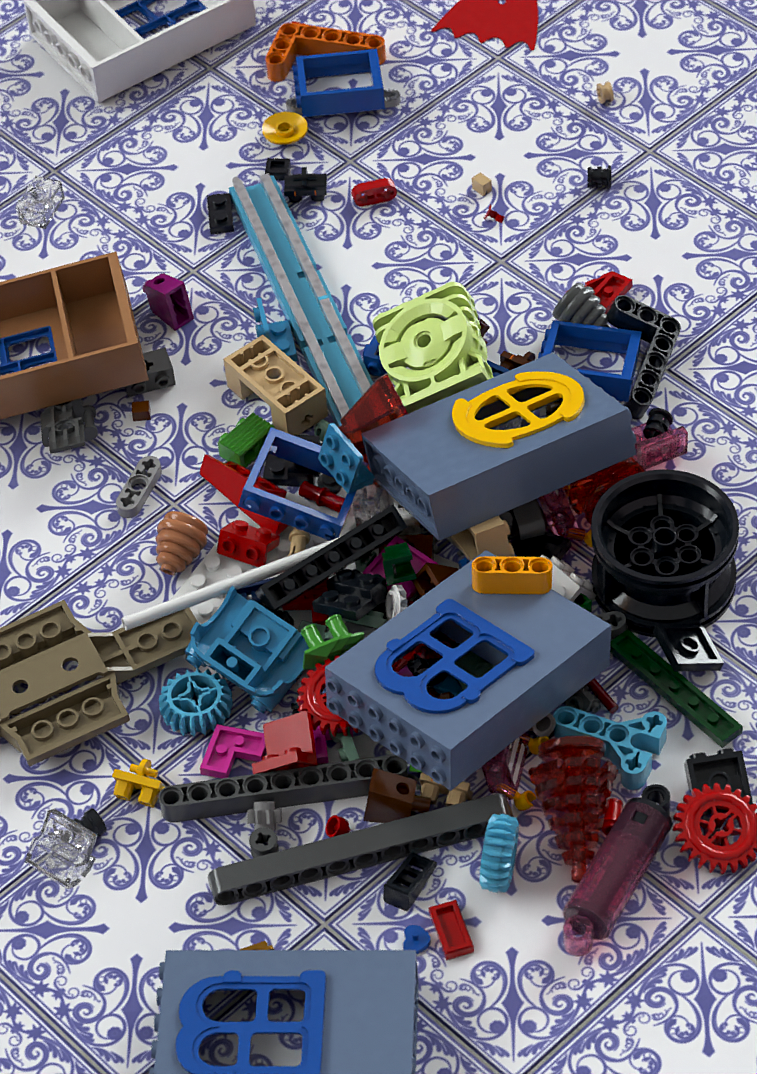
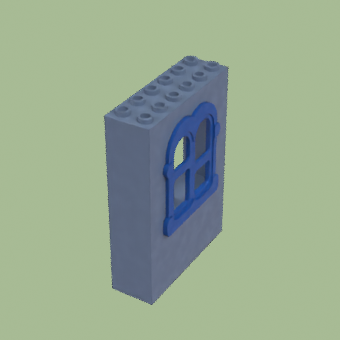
M485 550V551L482 552L480 555H478L476 558H478V557H483V556H496V555H494V554H492L491 552ZM473 560L325 667L326 704L331 713L340 716L349 722L352 727L358 728L373 741L379 742L394 755L401 757L410 763L412 767L422 771L431 777L434 782L443 785L450 791L610 666L611 625L552 589L545 594L478 593L472 589ZM440 631L460 645L456 648H449L433 638L432 635ZM420 644L426 645L443 656L442 659L418 676L404 677L397 674L392 668L393 664ZM469 651H472L495 667L482 677L476 678L454 663ZM442 672L449 673L468 686L457 696L445 700L432 697L426 689L427 684Z
M166 950L165 962H160L159 978L163 980L162 988H157V1006H160V1014H155L154 1031L158 1032L157 1040H153L151 1045L152 1059H155V1065L149 1068V1074H416L419 994L416 950ZM253 990L257 993L256 1016L250 1022L213 1021L206 1017L202 1006L204 1000L215 991ZM275 990L303 991L305 993L303 1020L299 1022L270 1021L268 1019L270 993ZM236 1034L239 1037L236 1064L233 1066L208 1065L199 1056L200 1044L211 1035ZM255 1034L301 1035L303 1037L301 1063L298 1066H252L249 1063L252 1036Z

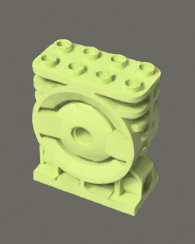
M448 282L437 289L380 313L373 319V327L376 331L375 336L379 343L380 361L389 379L395 385L394 390L390 394L392 404L388 405L390 414L395 419L494 378L492 369L487 363V347L481 336V326L478 321L474 299L461 283Z

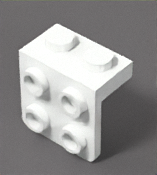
M544 555L540 556L552 562V590L572 602L575 601L580 593L592 599L597 596L592 591L594 586L585 578L575 574V570L566 562L560 561L555 556L551 559Z

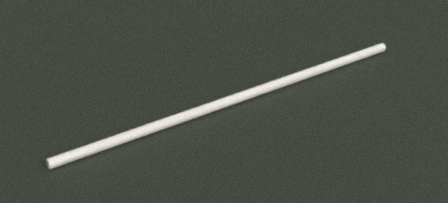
M409 512L400 514L407 526L419 522ZM336 539L121 618L122 625L127 631L228 593L231 586H234L237 590L283 573Z

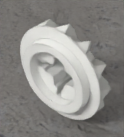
M393 585L387 593L385 608L388 621L407 608L408 600L402 585Z

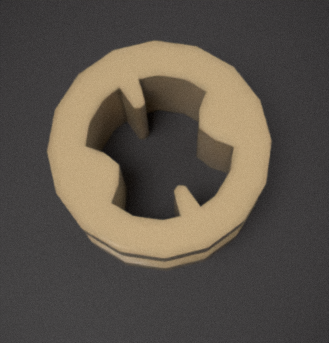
M609 81L605 82L604 85L601 83L596 85L597 96L601 104H604L606 100L609 102L614 100L613 89Z

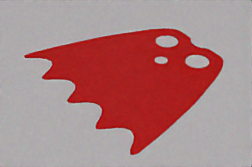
M459 0L438 21L431 32L442 28H450L453 31L454 38H459L467 33H474L478 36L480 43L491 38H499L503 41L506 48L517 42H524L531 51H534L538 30L537 0H505L504 4H499V0Z

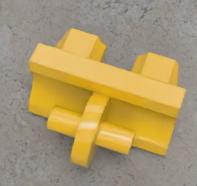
M142 759L139 765L131 764L130 772L137 773V775L114 769L112 777L116 780L113 794L116 798L130 801L134 788L139 789L141 792L138 802L144 806L154 808L160 791L165 787L162 786L161 781L148 778H157L158 770L151 769V760Z

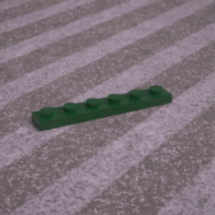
M629 629L611 641L610 652L721 748L742 734L743 726L682 674L674 671L669 663Z

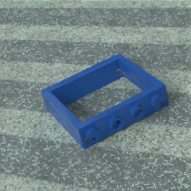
M377 49L296 57L297 65H292L296 105L297 108L302 109V117L385 109L384 88ZM370 72L372 83L370 87L307 93L305 78Z
M553 320L551 328L545 331L544 341H542L541 352H539L538 358L554 352L555 345L626 354L621 375L582 369L577 370L586 378L588 377L595 385L601 387L611 397H615L617 401L628 402L639 358L642 332Z
M271 427L245 483L238 507L330 541L340 536L358 490L347 493L338 517L335 518L255 488V483L268 454L333 477L318 459L322 446Z

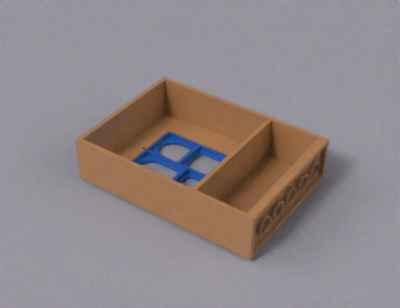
M117 251L0 282V375L6 374L0 376V420L149 380L131 301ZM41 337L49 338L51 352L11 362L9 355L10 346Z

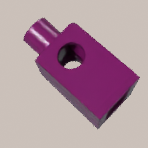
M162 273L143 284L142 290L147 295L151 311L173 330H178L194 319L183 281Z

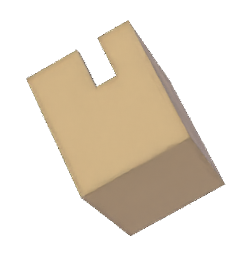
M480 172L472 177V188L484 196L486 191L487 193L492 191V181Z

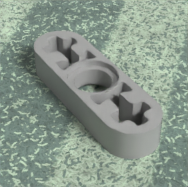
M146 456L139 460L116 499L117 511L121 517L132 518L141 511L162 474L160 460L157 457ZM136 484L146 485L141 490L133 489V486Z

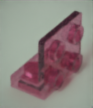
M646 423L632 428L637 440L635 444L637 455L632 456L641 471L687 453L688 432L684 426L675 429L669 426L668 431L650 439L644 437L643 430Z

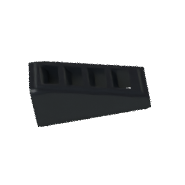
M411 852L385 883L383 891L384 902L408 911L437 867V862ZM412 866L422 869V871L414 869Z

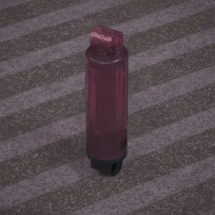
M649 785L643 790L642 798H631L627 801L563 910L565 919L563 940L564 948L569 954L574 956L586 955L592 949L593 939L603 940L610 935L668 836L673 822L669 816L670 792L663 785Z

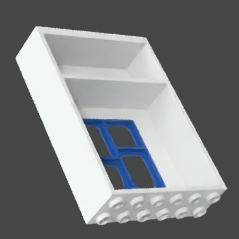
M23 0L30 35L98 103L256 25V9L253 0H187L185 5L160 17H157L147 7V5L157 0ZM134 11H139L150 22L133 29L122 17ZM199 12L179 23L175 21L176 18L184 14ZM162 25L169 26L168 28L146 39H143L141 37V35H144Z

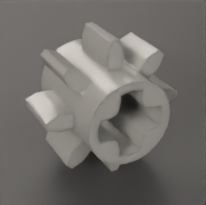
M275 801L254 802V809L247 810L248 824H254V831L262 827L270 828L274 831L276 830L275 823L282 822V808L275 809Z

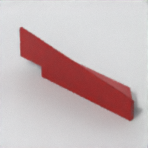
M205 454L200 468V475L238 507L243 488L251 471L235 462L228 461L227 463H222L211 455ZM260 476L254 486L282 498H285L287 491ZM238 507L261 528H267L273 534L279 535L289 526Z

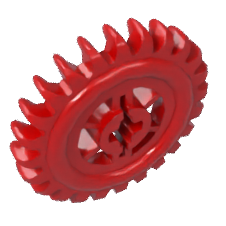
M336 655V656L334 657V660H336V659H337L338 657H340V656H339V655ZM328 658L324 660V665L320 663L315 664V671H307L309 678H303L300 681L302 687H299L297 690L299 697L296 700L298 706H300L298 711H309L311 713L314 731L320 725L321 733L325 735L330 727L333 737H336L338 728H341L344 736H347L348 727L351 725L340 716L330 712L326 704V693L322 694L326 687L325 667L333 662ZM352 727L355 733H358V728Z
M718 783L713 785V790L707 784H703L702 792L697 788H693L692 796L684 795V803H679L676 807L677 811L682 813H676L673 816V820L680 823L675 824L672 831L681 832L675 838L676 843L685 842L680 849V853L688 850L691 851L688 862L698 857V869L707 862L709 863V873H712L716 865H719L720 873L723 875L728 865L731 868V872L735 873L738 869V863L745 869L748 866L747 858L751 862L756 860L757 813L755 811L757 810V804L750 805L748 803L751 798L749 795L742 798L740 796L741 790L737 789L733 793L728 784L724 790H721ZM716 809H722L728 812L726 814L717 813ZM711 810L710 820H702L701 816ZM729 816H731V817L728 819V821L726 822V824L724 825L723 829L720 830L719 832L717 831V832L712 836L713 832H714L717 828H721L722 825L724 824L725 820H726ZM737 819L740 829L734 828L733 821ZM700 826L704 828L703 834L701 832ZM729 836H739L736 842L729 845Z

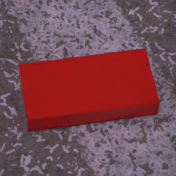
M457 900L428 907L429 915L446 960L473 953L474 946Z

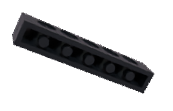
M391 505L260 586L255 593L263 606L274 613L329 579L339 570L345 569L395 536H398L408 526L395 506Z

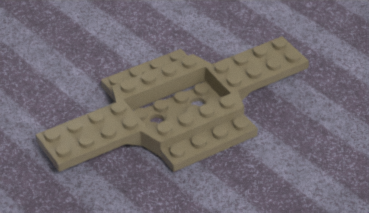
M62 600L1 627L0 737H3L22 753L30 767L129 722V714L120 700L118 684L186 654L185 650L191 641L190 632L194 624L198 622L190 608L127 631L122 627L113 632L92 633L74 618L65 600ZM68 661H76L78 663L77 668L71 671L63 669V666ZM98 675L104 676L78 689L66 693L58 698H55L47 703H44L47 700V698H50L58 693L68 692L72 689V687L78 684H81L85 681H92L96 679ZM19 683L28 685V689L23 693H15L13 691L15 685ZM36 703H44L38 707H35L27 712H24L16 717L9 719L11 715H17L27 707H30Z

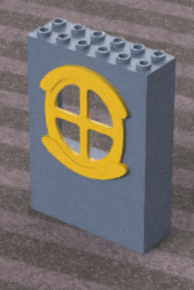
M553 352L361 434L370 471L375 476L374 480L439 541L637 455L635 449L637 440L631 428L630 421H632V415L628 407L620 404L615 397H611L601 387L595 385L588 377L583 376L576 368L570 366L564 359H561ZM562 401L560 407L546 418H538L532 413L554 402ZM519 417H522L530 424L516 429L492 430Z

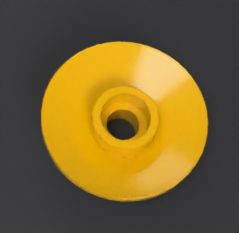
M294 112L275 113L269 116L262 124V134L265 139L279 145L292 144L301 140L308 130L306 119Z

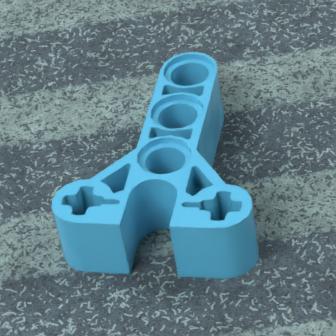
M569 706L556 709L553 715L556 721L554 728L555 738L575 747L580 740L598 747V755L611 760L621 775V784L628 790H638L645 785L652 771V753L659 755L667 738V719L664 714L656 711L648 712L642 718L620 723Z

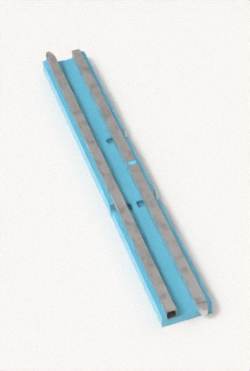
M269 173L260 175V184L246 188L238 177H233V187L229 188L231 201L286 319L289 320L290 328L313 378L325 388L327 408L332 419L361 454L365 453L361 434L392 420L351 335L347 334V327L320 271L316 269L314 258L274 176H270Z

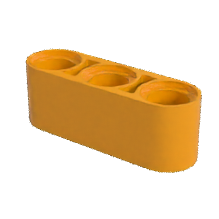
M478 557L472 562V589L483 594H545L552 588L553 565L549 559L543 557Z

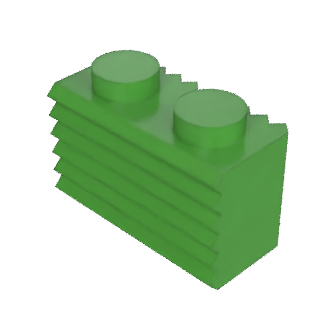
M254 412L251 413L246 419H240L233 430L229 433H224L217 442L219 456L227 461L248 467V464H251L258 457L270 428L275 427L265 419L263 420L262 417L255 415Z

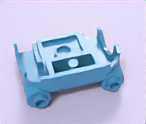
M231 586L216 613L204 624H199L198 622L194 624L190 632L191 641L185 650L186 655H188L186 660L192 666L198 669L200 666H209L250 694V698L253 700L250 704L259 712L264 713L265 711L272 712L306 670L303 669L304 651L309 649L296 628L256 601L247 600L237 593L234 586Z

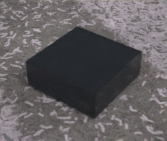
M267 158L265 174L273 175L275 180H284V175L290 174V159Z

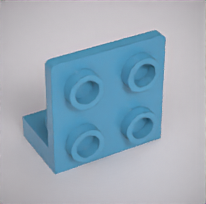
M256 298L257 308H253L255 322L260 323V325H255L257 338L264 335L294 362L298 361L289 320L267 324L262 299Z
M335 423L329 424L318 456L322 466L331 473L336 482L348 494L373 484L375 476L362 463V454Z

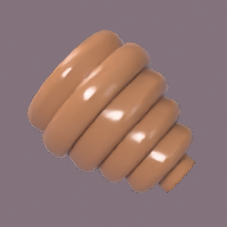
M167 512L157 526L156 552L158 556L156 561L161 566L160 570L168 575L183 572L186 566L192 563L193 558H196L207 544L206 535L208 534V528L206 524L198 518L183 512Z

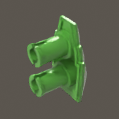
M340 614L333 615L325 621L333 636L332 639L325 642L315 624L304 627L301 630V635L309 649L304 651L303 669H314L317 663L324 665V660L328 658L334 661L336 655L341 656L364 639V632L349 633Z

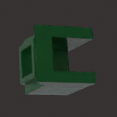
M407 542L384 547L385 553H382L387 586L417 579L410 560H413Z

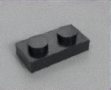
M230 193L207 195L210 233L234 232Z

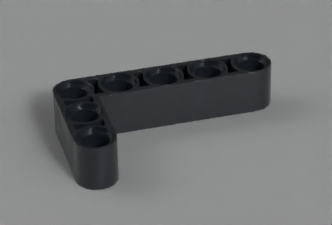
M619 295L607 313L608 322L618 329L641 331V340L648 342L632 384L629 401L624 403V406L630 410L632 419H641L654 399L681 326L675 318L629 296Z

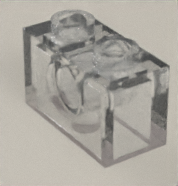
M35 176L32 183L27 186L21 200H18L16 204V213H18L20 224L41 229L47 228L65 199L61 181Z

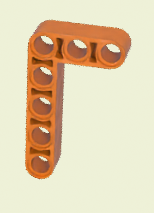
M285 23L280 26L266 55L267 76L269 80L274 82L286 79L297 54L308 56L377 49L379 64L381 65L386 61L385 40L382 36L298 23Z

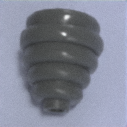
M580 282L574 284L565 293L552 313L553 317L558 321L611 328L605 313L606 308L601 305L600 297L595 295L593 288L585 287Z

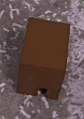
M149 400L132 402L133 421L151 420Z

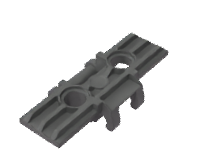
M82 398L46 407L40 414L42 443L45 447H49L50 454L86 446L85 442L95 439L98 435L97 427L94 424L96 409L92 405L83 406Z

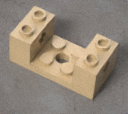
M261 335L223 359L227 387L242 400L253 393L257 394L270 406L272 423L275 429L291 435H299L328 416L325 388L264 335Z

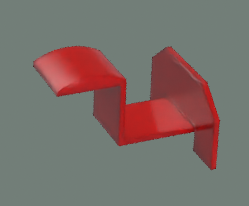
M490 204L484 220L489 216L502 223L505 216L491 210L492 205Z

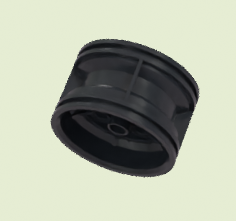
M669 469L640 472L626 477L610 487L597 502L591 520V540L595 552L592 562V585L594 586L592 590L597 595L595 600L604 613L611 611L623 613L626 617L628 629L631 632L648 637H655L653 630L657 624H703L707 628L716 622L729 608L736 589L737 572L734 556L738 547L739 519L729 497L718 486L705 478L692 473ZM711 556L714 557L713 561L706 560Z

